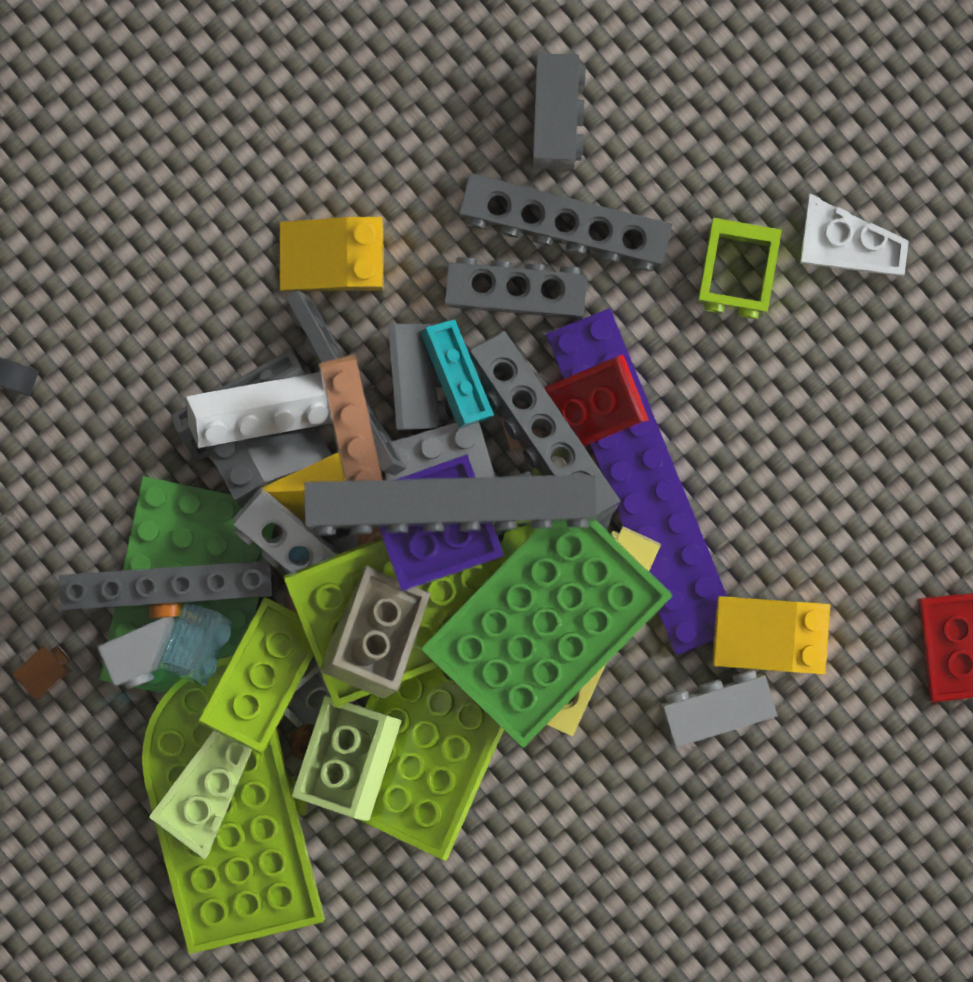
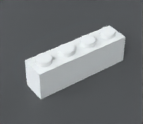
M321 372L186 396L188 426L198 448L332 423Z

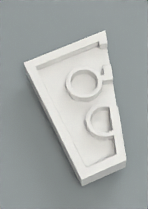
M812 194L808 195L800 257L801 264L902 277L905 275L908 240L873 223L859 219L844 209L832 206L822 201L819 197Z

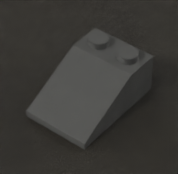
M316 426L205 447L234 500L241 509L260 487L263 488L332 455Z

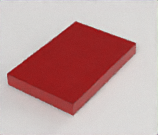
M624 354L544 387L583 446L649 420Z
M973 593L919 598L918 605L929 702L973 698Z

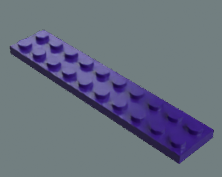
M606 309L547 333L546 337L563 379L624 354L649 420L590 445L601 473L620 499L616 510L623 526L661 543L649 572L673 594L658 610L675 655L714 640L717 596L727 597V594L611 309Z

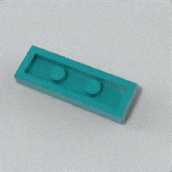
M451 320L423 329L420 332L458 427L462 428L479 423L494 416L456 321Z

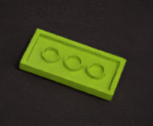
M264 597L199 720L200 724L261 755L263 754L314 656L297 613Z

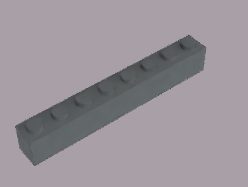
M595 475L305 482L306 528L314 529V535L336 534L335 528H350V534L372 533V527H386V533L408 532V526H422V532L444 531V525H458L459 531L480 530V524H495V530L516 529V523H531V529L553 528L552 522H567V528L589 527L588 521H595L597 518Z

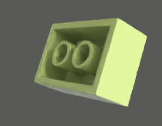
M324 696L292 797L352 818L369 821L402 720L351 703L335 708L331 697Z

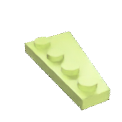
M213 731L149 818L203 859H206L252 750Z

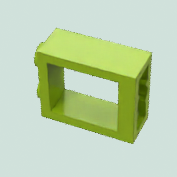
M719 218L712 219L697 303L704 304L703 310L724 313L725 308L738 310V316L749 319H758L759 314L765 315L768 312L782 233L781 229ZM719 238L769 246L759 301L709 293Z

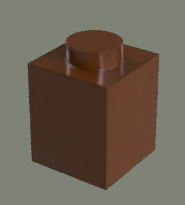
M49 645L40 648L13 675L35 700L42 699L72 670L67 666L70 659L59 647L55 646L52 649Z

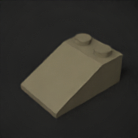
M368 566L364 567L332 635L319 672L381 698L397 692L430 593L416 587L402 592L397 579Z

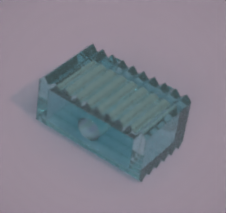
M185 602L157 667L169 675L206 686L207 680L216 671L218 654L221 652V647L230 638L232 622L216 611Z

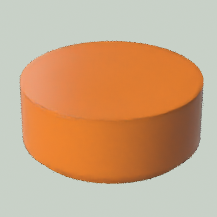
M181 602L150 604L148 606L149 618L184 616V607Z

